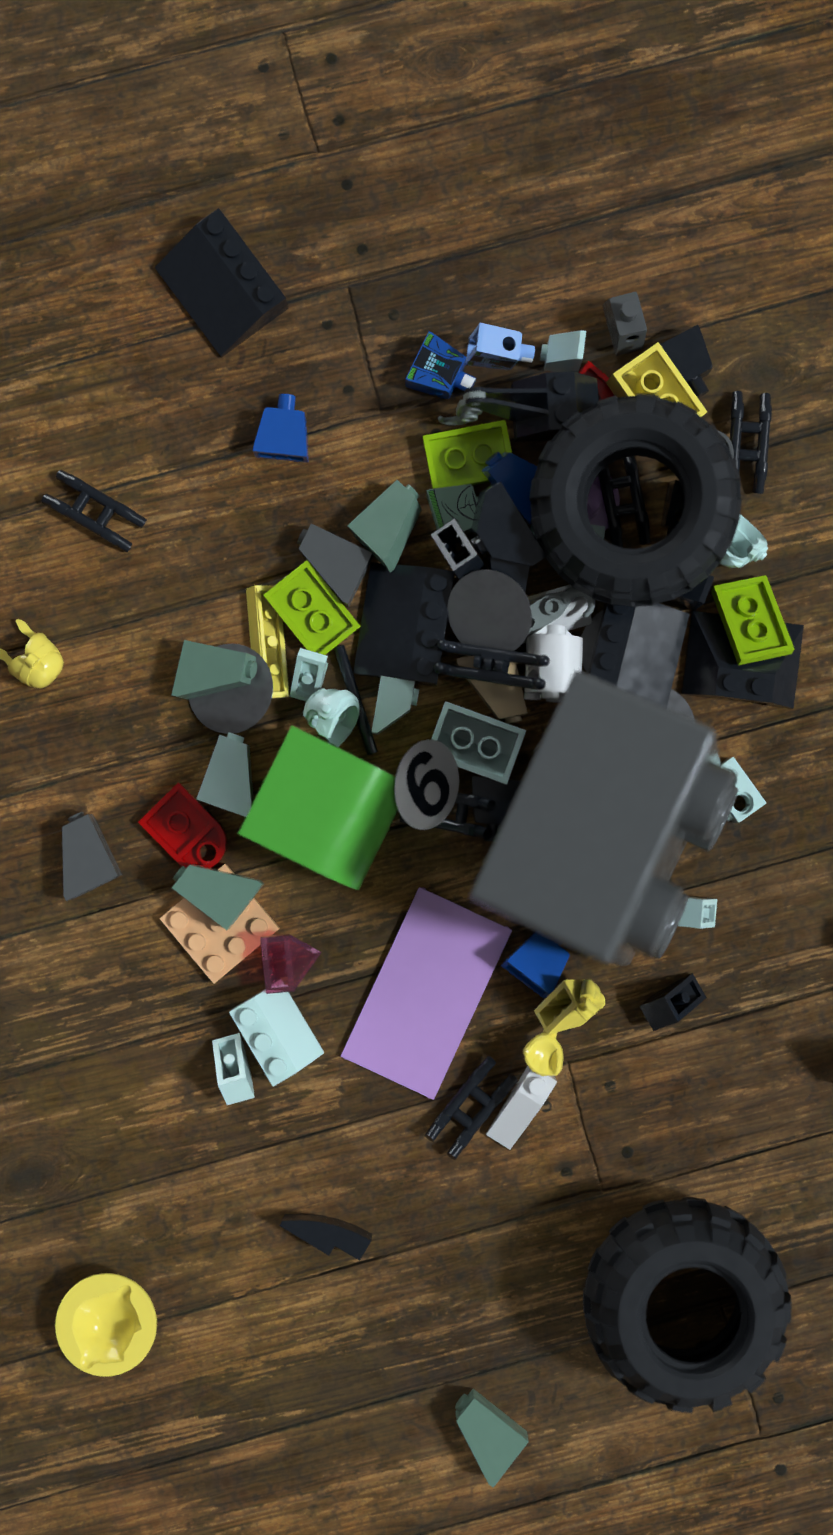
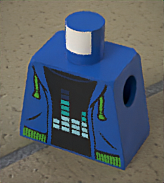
M429 331L405 379V384L407 388L449 399L455 387L463 391L473 387L476 377L463 372L466 365V357Z

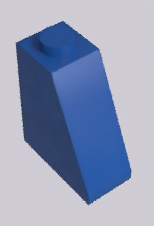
M496 452L486 460L485 463L488 466L482 472L491 484L496 482L503 484L525 522L531 524L529 496L531 480L534 478L537 466L510 452L502 454Z

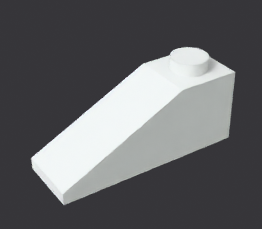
M527 1066L486 1132V1135L510 1150L541 1109L558 1082L555 1076L538 1075Z

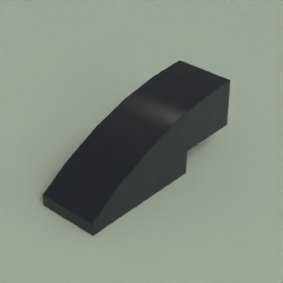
M285 1214L280 1223L282 1228L328 1256L336 1246L360 1261L372 1241V1233L354 1224L323 1215Z

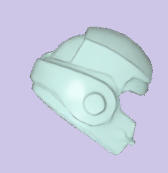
M740 515L732 544L720 563L728 568H741L749 562L762 561L767 556L768 544L766 538L742 515Z
M321 688L308 698L303 710V716L307 719L308 724L317 730L320 736L325 737L329 744L338 748L355 727L360 714V705L357 697L348 690H326Z

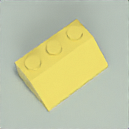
M659 342L613 373L606 382L610 390L617 397L636 396L637 393L658 395L662 399L675 403L679 401L696 410L700 417L707 413Z

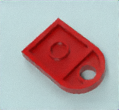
M177 783L138 822L179 865L186 868L192 864L212 868L225 855L227 836L224 828L181 783ZM209 844L215 848L216 856L213 860L206 861L201 857V849L204 845Z

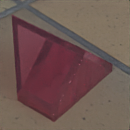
M290 934L260 937L266 994L295 991L322 952Z

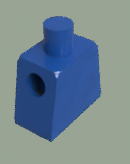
M279 394L278 408L266 407L264 409L253 446L255 457L308 463L305 412L294 410L296 396Z
M536 931L501 966L544 999L554 991L570 954L561 947L562 943Z

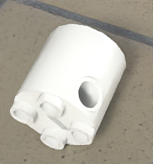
M546 625L526 637V653L547 655L550 663L546 667L525 665V676L542 678L545 680L546 686L542 690L524 688V700H541L543 698L546 699V702L561 701L576 670L582 671V637L573 636L566 629V626Z

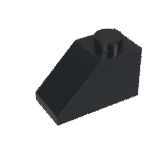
M692 973L655 993L639 1007L652 1030L656 1031L678 1023L707 997Z

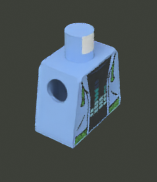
M479 323L469 336L466 365L511 370L518 361L532 363L535 346L521 344L522 333L519 331Z

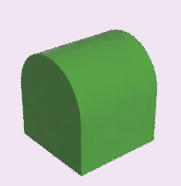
M291 726L238 834L332 880L359 890L398 812L394 789L396 777Z

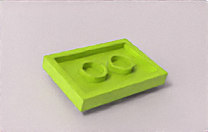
M506 420L424 435L422 437L432 489L490 482L482 472L488 466L485 463L486 460L496 452L500 454L504 452L512 453Z
M308 560L263 594L306 650L326 655L361 627Z
M766 575L713 586L711 593L738 665L792 654L794 646Z

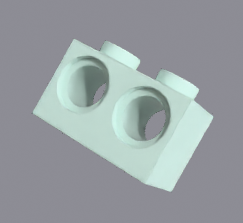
M729 757L721 762L720 765L736 772L737 776L734 786L738 788L737 796H742L745 799L746 805L742 811H737L733 806L727 821L732 820L733 823H740L764 806L766 801L735 758Z

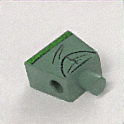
M472 484L426 490V497L436 530L455 518L465 535L471 533L478 501Z

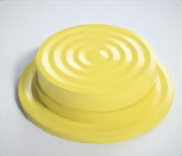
M113 1273L92 1275L76 1283L62 1299L56 1315V1337L66 1358L80 1370L96 1376L120 1375L137 1366L150 1351L157 1331L156 1311L149 1295L135 1281Z

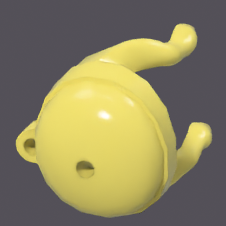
M16 619L19 630L30 638L25 647V654L12 659L5 650L0 648V659L6 662L9 673L20 680V682L34 688L47 687L62 671L64 661L61 653L45 634L33 632L24 621Z

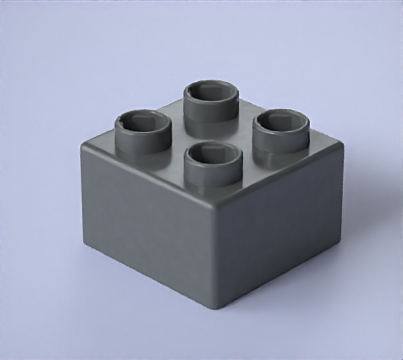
M576 670L475 882L470 899L603 963L627 966L632 962L636 951L660 959L677 929L688 902V896L683 893V889L669 882L686 843L688 842L706 851H710L727 821L738 794V788L734 786L737 776L736 772L720 765L714 730L695 720Z

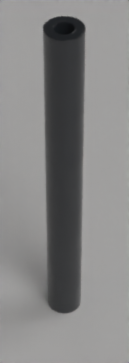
M337 646L333 649L346 689L352 692L359 700L360 714L357 724L367 755L377 753L378 750L345 646Z

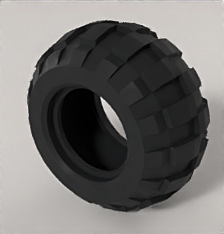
M683 1197L681 1200L666 1202L662 1199L644 1205L642 1210L628 1218L623 1217L609 1230L610 1234L602 1245L596 1248L588 1266L589 1272L585 1288L583 1289V1311L588 1334L605 1369L636 1397L651 1404L654 1402L664 1404L667 1409L677 1412L693 1413V1408L709 1405L713 1411L732 1405L731 1398L745 1389L750 1394L754 1392L766 1380L763 1372L770 1363L774 1361L779 1362L786 1346L787 1338L785 1337L787 1323L790 1324L792 1304L791 1295L788 1292L786 1272L778 1254L769 1241L752 1223L735 1210L727 1206L707 1202L706 1199ZM687 1267L709 1269L725 1278L736 1292V1303L731 1318L717 1336L700 1346L687 1349L668 1348L653 1342L646 1325V1306L652 1290L661 1279L671 1272Z

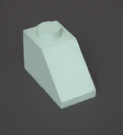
M579 330L550 335L548 343L542 344L540 361L545 362L544 371L578 372L583 360L586 331Z
M381 676L372 734L381 733L409 713L411 705L417 706L419 689L414 688L415 681Z
M240 1033L212 1040L218 1087L226 1104L230 1105L255 1098L252 1075Z

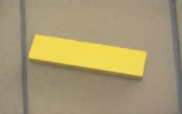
M252 586L246 589L251 649L264 659L270 669L273 680L272 699L288 698L289 686L283 620L263 596L274 586Z

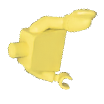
M590 979L564 980L534 1010L544 1030L531 1039L523 1049L525 1062L533 1072L541 1076H557L561 1072L564 1056L562 1046L556 1039L557 1033L585 1024L599 1009L605 1006L604 995L600 993V988Z

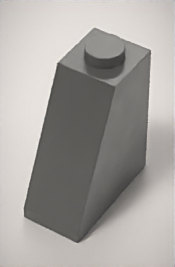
M310 524L309 529L304 528L298 538L299 551L311 563L342 604L349 607L373 559V553L314 524Z
M80 812L69 817V824L62 826L63 896L66 901L73 900L122 876L94 814L85 815L84 812Z

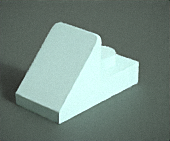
M300 648L289 697L307 701L314 692L322 688L328 667V656Z

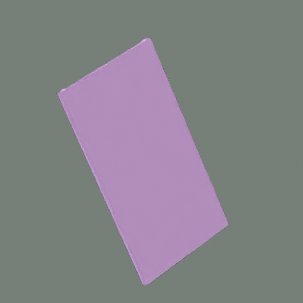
M419 887L341 1057L418 1092L428 1099L434 1100L512 930L507 926L504 927L429 892L426 888Z

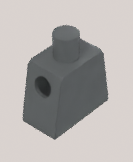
M637 292L609 298L602 307L615 355L619 356L642 350L647 327ZM634 336V339L626 340L628 337Z

